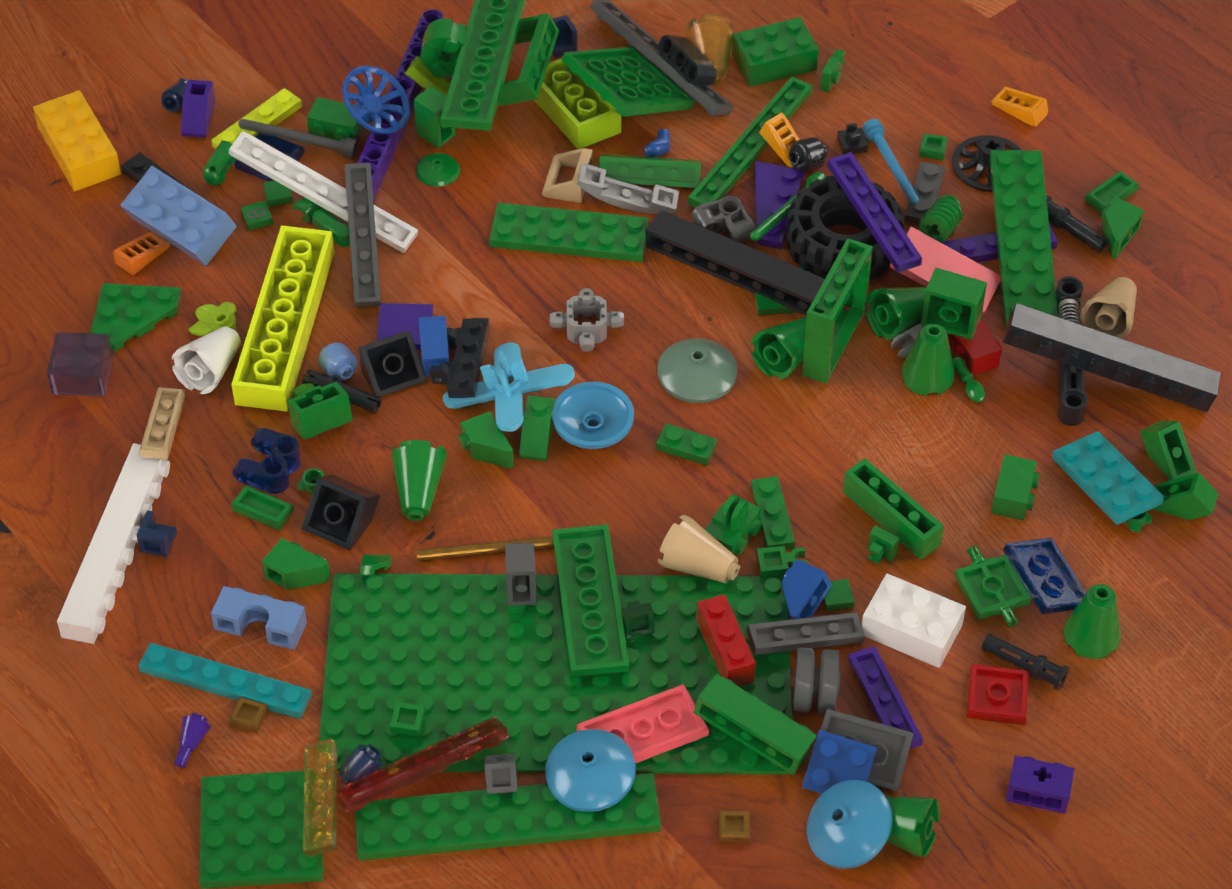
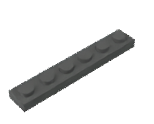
M371 163L345 164L354 307L380 306L381 296Z

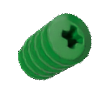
M952 195L939 197L919 221L920 231L940 243L945 242L962 220L963 212L959 200Z

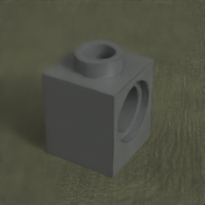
M516 753L487 755L485 757L487 794L517 791Z

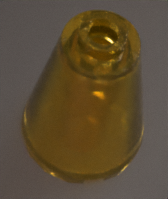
M708 14L704 15L703 20L697 21L696 18L692 19L686 25L685 35L715 66L717 76L712 86L723 82L727 76L734 27L733 24H730L727 17Z

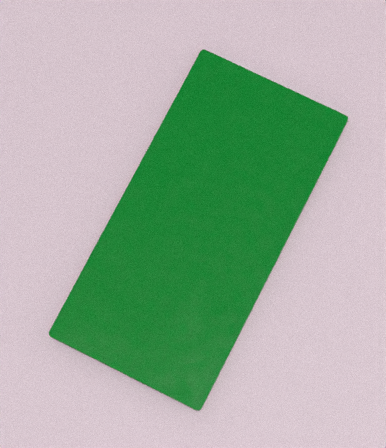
M337 573L333 576L317 761L318 769H322V771H341V765L359 744L365 746L371 744L382 755L380 757L382 765L376 772L485 773V757L487 755L516 753L517 773H545L546 762L552 749L563 738L577 732L576 725L683 684L696 705L698 696L715 674L720 675L697 624V603L725 594L753 655L746 633L748 624L788 620V605L782 585L784 577L736 576L733 581L729 580L727 583H722L699 576L616 575L621 613L623 608H628L627 603L639 601L640 605L650 603L653 609L655 632L627 638L625 635L629 660L628 672L571 677L558 575H535L536 605L508 606L506 574L375 573L373 575H360V573ZM789 651L753 655L756 662L755 680L753 683L740 686L739 688L749 694L756 695L762 702L782 711L786 717L792 720ZM396 701L425 706L426 713L419 737L390 733V723ZM705 720L704 722L709 729L708 736L635 763L636 774H790ZM586 758L584 760V762L592 761L591 758Z

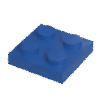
M819 730L802 787L823 794L833 785L843 781L862 780L868 782L877 747Z

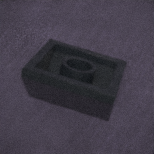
M410 330L359 347L361 371L375 396L381 397L426 381Z

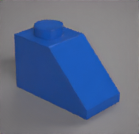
M446 316L419 318L422 366L425 377L430 376L431 365L439 366L442 363L447 366L449 365Z
M797 559L792 567L785 572L782 581L792 619L811 618L832 586L824 570Z

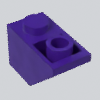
M187 81L183 95L181 136L207 137L216 104L212 81Z

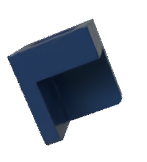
M564 15L554 18L553 21L559 29V33L552 52L553 56L558 58L563 56L565 52L577 51V29L569 17Z
M147 510L137 533L140 552L167 557L177 534L176 527L157 524L153 511Z

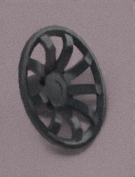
M982 135L972 137L962 142L955 149L952 157L953 170L957 177L968 186L977 190L993 192L990 151L1005 150V145L1013 150L1021 149L1013 142L998 136ZM975 142L978 150L970 152L964 148ZM960 154L966 158H973L966 163H958ZM978 164L970 177H967L962 172V170L970 169ZM987 168V185L975 182L984 169Z

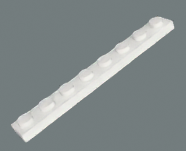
M242 131L230 147L229 155L348 222L346 189L244 131ZM374 205L376 238L405 253L418 235V230Z

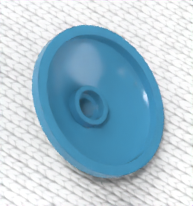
M583 382L569 387L558 396L554 405L552 421L557 433L570 444L586 449H600L612 446L626 437L633 426L634 409L628 396L617 387L603 382Z
M586 729L574 732L556 744L547 759L545 774L551 793L560 803L577 811L594 812L609 808L625 797L633 785L636 766L631 749L620 737L605 730ZM586 758H593L591 762H584Z
M862 780L843 781L827 789L814 803L807 821V838L814 854L827 865L840 869L858 867L873 859L884 847L890 835L892 811L889 801L877 787ZM843 813L842 818L840 820H837L838 817Z

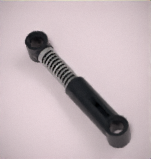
M1063 277L1058 281L1056 299L1059 318L1080 324L1079 308L1081 306L1083 284L1075 277ZM1057 361L1059 395L1057 416L1061 423L1068 426H1076L1084 420L1088 402L1085 393V371Z

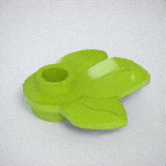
M226 301L219 305V307L213 304H205L198 307L195 313L199 321L188 329L189 332L196 336H205L222 327H229L235 330L237 322L234 316L237 311L235 305Z

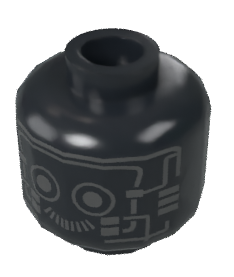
M815 137L795 141L791 145L789 152L790 163L795 169L802 172L821 168L827 157L825 145Z

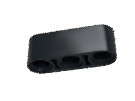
M672 35L661 37L658 44L660 55L687 83L710 86L715 82L717 76L715 66L688 38Z

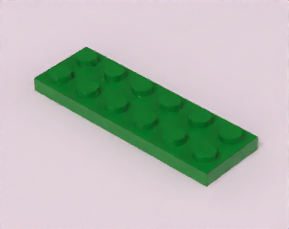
M497 203L489 243L490 247L643 262L646 246L645 229L649 226V217Z
M608 524L552 529L571 677L628 672L629 660Z

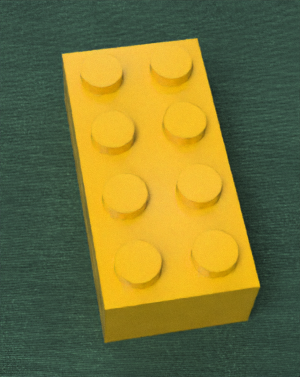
M80 90L33 106L37 127L74 192L121 175L117 152Z

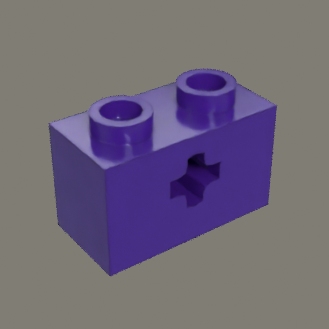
M1015 755L1006 801L1065 814L1075 768L1067 767L1061 763L1039 761L1029 756L1020 757Z

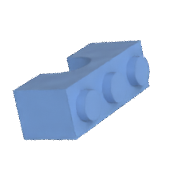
M223 586L211 612L214 630L241 636L248 624L262 621L267 623L265 630L269 644L292 650L296 649L307 624L305 606H301L293 601L285 602L273 599L268 595H257L246 592L241 588Z

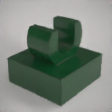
M639 601L627 603L628 608L622 609L626 637L632 638L654 633V618L651 604L640 605Z

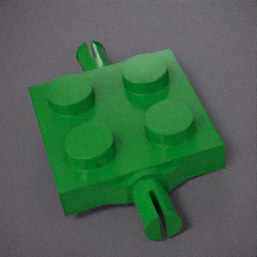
M974 545V548L971 546L968 548L967 553L973 563L956 569L954 577L977 620L994 615H1002L1009 628H1012V625L1015 627L1018 625L1019 620L1016 618L1013 610L1029 605L1031 602L1030 594L1007 554L996 558H983L978 546Z

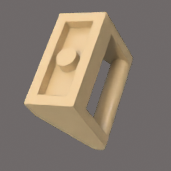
M581 148L554 155L542 195L547 198L582 203L585 190L578 186L577 182L582 163L592 165V150ZM561 166L576 168L572 181L555 185Z

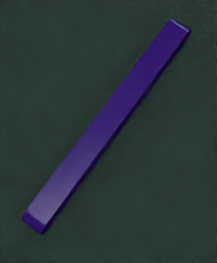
M435 9L427 10L422 14L395 76V79L403 87L408 97L410 106L409 118L414 108V99L420 94L422 86L405 74V72L417 56L421 58L423 36L428 25L435 20L443 19V14ZM391 85L388 93L396 90L393 85ZM396 97L385 103L403 107L401 97ZM387 112L395 118L397 123L401 120L402 115L400 113ZM381 118V128H390L391 124L389 121ZM407 122L395 133L379 134L371 131L357 163H371L373 202Z

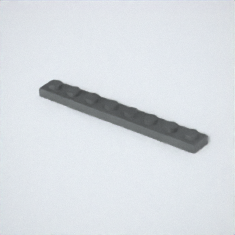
M593 0L590 9L597 14L598 19L607 22L612 27L613 32L622 35L627 40L628 45L638 49L648 61L658 66V69L663 74L673 79V82L688 92L693 100L702 104L707 113L713 116L730 115L734 107L710 86L687 83L660 55L658 50L659 42L610 0Z

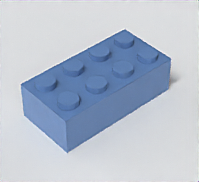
M153 166L149 168L120 205L134 221L155 232L205 267L237 227L226 212Z

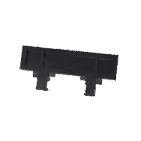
M489 318L463 319L461 328H447L448 346L456 349L453 364L449 363L448 366L444 363L439 366L431 365L430 376L432 384L448 385L447 392L449 398H470L476 396L481 373L480 367L483 363L490 330Z

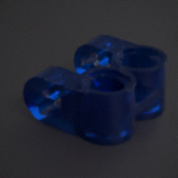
M259 428L251 439V445L255 450L268 455V457L264 458L261 463L246 458L240 459L233 469V476L243 484L273 494L281 493L289 487L291 473L298 470L301 466L299 442L291 435Z

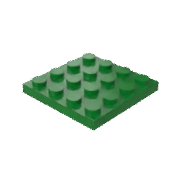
M633 47L565 52L561 60L569 67L572 73L577 74L583 79L584 83L588 87L593 88L602 100L610 103L616 109V112L624 117L692 109L695 102Z
M322 769L202 777L199 875L201 889L324 881Z

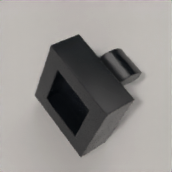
M857 123L847 124L846 130L837 132V140L843 155L850 152L858 154L868 151L865 135L862 128H857Z

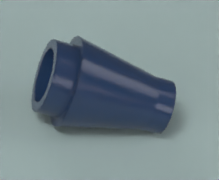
M179 79L177 83L162 93L161 103L166 110L176 112L182 109L183 95L188 80Z

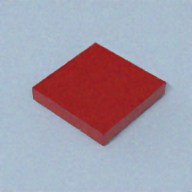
M971 664L966 718L1025 725L1027 719L1029 671Z

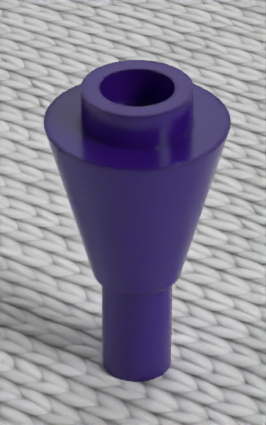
M197 713L183 716L180 749L174 761L175 766L185 768L191 752L194 751L210 730L211 726L207 723L206 717Z

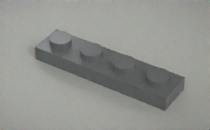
M857 612L748 624L746 629L753 655L797 650L798 647L819 648L862 643L865 637Z

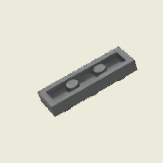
M921 161L913 186L919 201L915 205L908 203L904 222L919 225V221L938 198L946 166Z

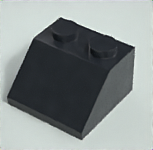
M334 475L318 477L301 529L351 550L371 523L380 495Z

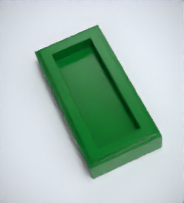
M1119 171L1086 194L1085 201L1102 213L1106 205L1111 206L1116 198L1125 200L1138 191L1139 184L1122 171Z
M247 485L244 486L231 504L232 511L279 531L294 511L292 504Z

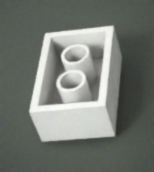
M886 574L863 614L862 629L865 637L940 668L963 625L966 606Z

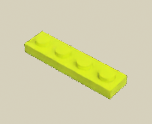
M284 88L241 119L276 126L302 107V100ZM237 121L213 138L211 142L212 147L217 149L223 140L233 144L242 131L257 139L264 134L241 129L238 125L239 121Z

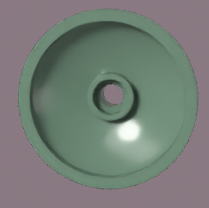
M690 338L672 344L662 353L658 361L657 374L662 387L673 397L690 403H706L723 397L733 388L737 379V363L732 353L723 345L709 339Z

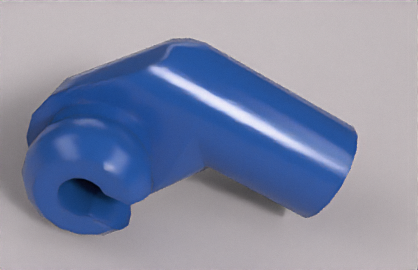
M667 129L658 131V139L650 142L644 148L647 157H659L669 152L670 132Z

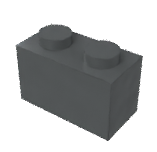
M519 542L505 544L508 606L536 605L534 543L525 544Z

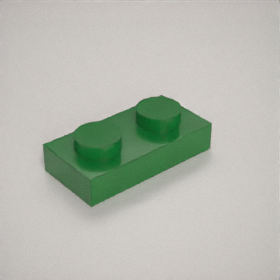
M667 423L656 442V450L706 466L717 446V439Z

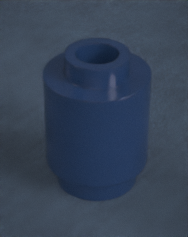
M359 744L341 765L342 769L338 775L348 786L357 789L359 785L363 786L382 765L380 759L382 755L371 744H367V746Z

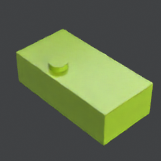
M562 58L550 62L538 97L534 101L577 149H581L620 134L621 115L616 112V109L610 103L602 100L600 95L593 88L588 87L577 74L572 73L569 67L561 61Z

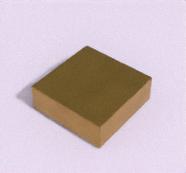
M240 697L229 719V725L257 734L268 712V705Z
M719 811V843H750L749 811Z

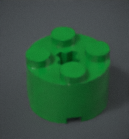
M447 18L435 20L428 25L423 36L421 60L433 76L437 78L453 76L461 46H464L466 25L453 23L452 19Z

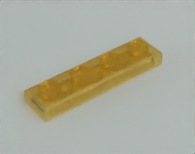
M333 739L305 745L303 852L308 857L336 850L337 744Z

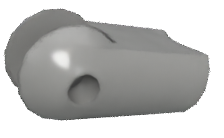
M921 323L893 338L891 348L902 347L897 354L898 357H907L918 334L924 327Z

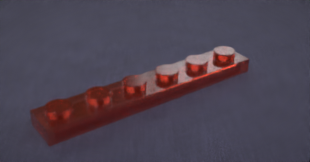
M494 716L334 790L337 801L347 813L352 810L362 809L369 802L387 797L397 789L406 785H413L423 777L441 772L447 766L460 760H467L475 753L486 748L497 746L501 741L510 738L507 727Z

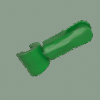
M305 197L292 205L294 210H300L304 214L302 221L308 223L312 220V224L320 230L332 231L333 241L338 246L347 247L350 245L349 226L339 221L326 209Z

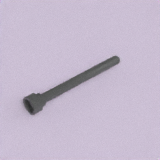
M241 119L238 123L241 129L338 150V153L346 158L353 159L357 149V139L349 137L339 141L246 119Z

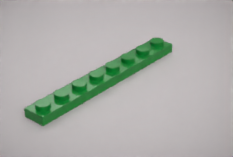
M791 76L688 196V204L696 208L701 204H707L724 198L768 146V142L759 133L763 125L781 112L789 121L812 94L813 85Z

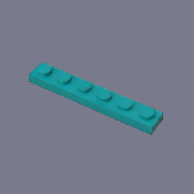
M151 642L138 665L139 671L236 701L243 697L268 705V710L300 720L312 698L310 689Z

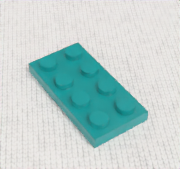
M1099 431L1053 451L1052 459L1116 525L1163 504V495Z

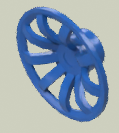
M360 66L352 70L344 79L342 86L344 103L351 116L364 128L379 134H391L397 132L406 124L410 113L408 97L403 87L391 74L377 67ZM361 73L365 75V88L361 81L355 77L356 75ZM371 73L381 76V80L374 91ZM387 81H389L396 90L381 97L380 94ZM350 83L357 87L359 94L348 93ZM396 97H401L403 107L385 103ZM350 100H356L353 107L350 103ZM387 112L400 113L402 115L401 120L397 123L395 118ZM381 118L389 121L391 127L381 128ZM374 120V126L368 124Z

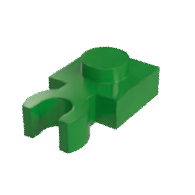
M836 49L833 56L829 58L821 73L820 90L830 92L833 85L839 83L842 74L840 69L844 66L845 61L843 57L846 51Z
M785 546L757 548L756 557L760 578L784 576L785 572L792 567L797 558H805V548L798 547L791 552H786Z

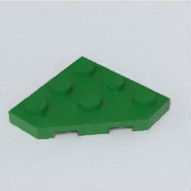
M103 283L88 340L89 350L117 351L124 347V342L134 336L139 338L154 329L157 322L164 318L169 320L177 315L182 296L181 288Z

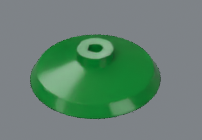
M433 153L425 156L418 162L415 173L422 183L440 187L451 184L458 178L460 165L450 155Z

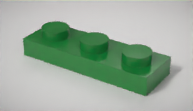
M778 476L752 479L750 487L755 505L761 508V530L766 548L785 546V550L795 549V539Z

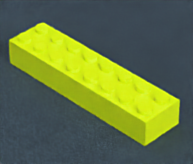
M281 225L231 384L235 405L288 412L287 400L292 399L293 390L295 389L334 256L332 231Z

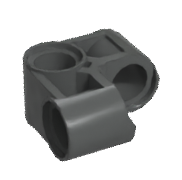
M725 196L722 199L701 204L691 213V218L695 224L715 233L724 232L729 239L740 243L751 240L750 234L756 229L753 220L748 216L741 201L735 196Z

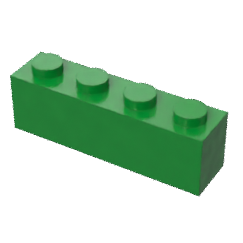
M866 458L845 472L843 493L886 531L900 538L899 542L916 557L922 560L941 546L944 525Z
M717 673L698 696L693 712L793 776L812 751L817 735L812 733L806 726L799 725L786 717L782 711L770 707L756 695L749 694L736 686L730 679L723 678Z

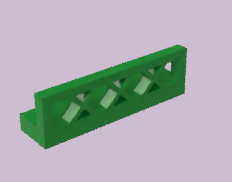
M612 154L600 155L599 168L606 169L605 177L628 184H657L660 186L696 188L700 184L702 160Z

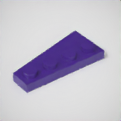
M755 161L756 228L800 192L804 172L795 168ZM788 215L756 241V245L782 249L787 233Z

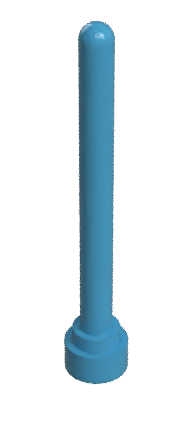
M878 119L868 120L863 125V133L868 140L876 143L909 203L912 205L917 204L919 198L883 137L885 131L883 125Z

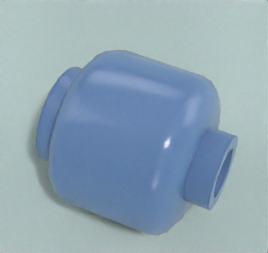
M336 342L326 345L321 350L318 357V365L327 377L334 376L337 377L338 381L342 382L352 377L355 373L358 360L346 345Z

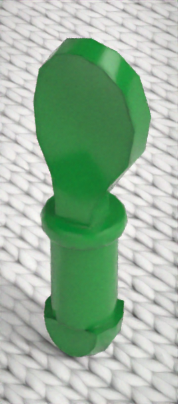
M960 356L954 357L952 360L953 366L962 378V382L966 383L968 397L974 402H983L985 399L983 386L980 382L973 380L974 375L969 371L965 360Z

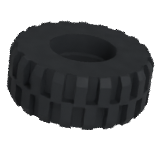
M834 176L812 182L808 188L802 189L791 202L787 221L786 243L794 261L799 263V266L803 267L805 271L825 279L847 238L873 246L869 281L874 279L875 276L879 277L888 270L891 262ZM876 182L872 183L904 229V218L900 205L895 202V198L889 191L886 192ZM841 224L850 225L863 232L843 235L829 230L828 227Z

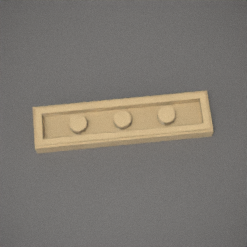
M161 387L157 389L141 443L140 457L168 459L185 400V390Z

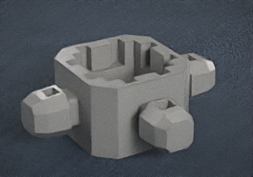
M583 288L579 292V296H573L567 301V313H562V311L550 313V326L553 328L567 327V339L573 343H579L582 351H592L595 343H601L607 338V326H611V328L624 326V313L620 311L607 313L606 300L601 296H594L592 289ZM578 315H582V317L596 315V318H600V321H596V325H591V322H583V325H578V321H574V318H578Z

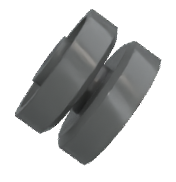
M797 648L793 712L808 713L812 706L813 695H817V711L819 714H825L826 709L835 711L836 697H839L840 689L839 650L824 649L820 655L819 667H815L814 650L812 648Z

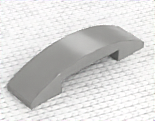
M582 163L577 185L592 196L613 206L631 211L659 214L663 210L667 213H675L679 191L655 184L652 191L605 177L606 169Z

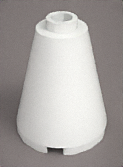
M222 327L177 349L172 355V359L175 362L172 368L177 379L191 391L195 388L201 391L199 394L211 393L218 386L241 346L239 334L232 328Z

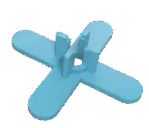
M505 343L494 351V366L489 364L480 367L484 381L478 382L475 397L449 398L448 392L443 395V402L448 408L460 409L465 406L495 400L498 429L512 432L517 430L524 421V393L537 392L556 386H565L573 380L575 372L569 364H559L526 372L519 345L516 343Z

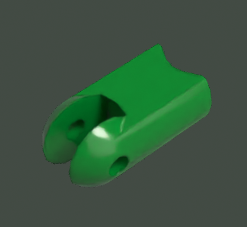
M225 140L221 141L204 166L203 175L208 184L219 185L224 181L225 175L236 160L235 157L229 155L232 143Z

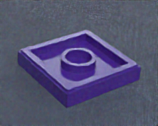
M380 303L377 340L410 330L416 350H421L419 318L433 317V304Z

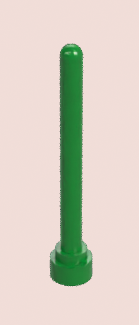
M821 172L813 173L807 178L806 188L818 179L819 181L824 180L826 176ZM797 194L751 232L750 237L753 241H758L788 215L791 202L797 197Z

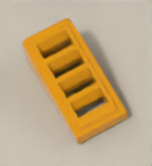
M1006 86L992 100V105L1034 127L1048 114L1047 99Z
M781 112L768 120L759 133L785 164L790 168H794L789 161L791 147L787 149L785 145L789 144L791 146L800 139L788 119Z

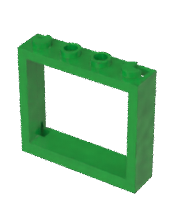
M549 13L522 18L515 44L530 41L531 44L519 79L504 82L498 106L537 99L559 33V29Z
M847 238L815 296L806 317L802 376L828 383L866 311L873 246ZM844 306L849 307L850 310H849V311L843 310V307H844Z

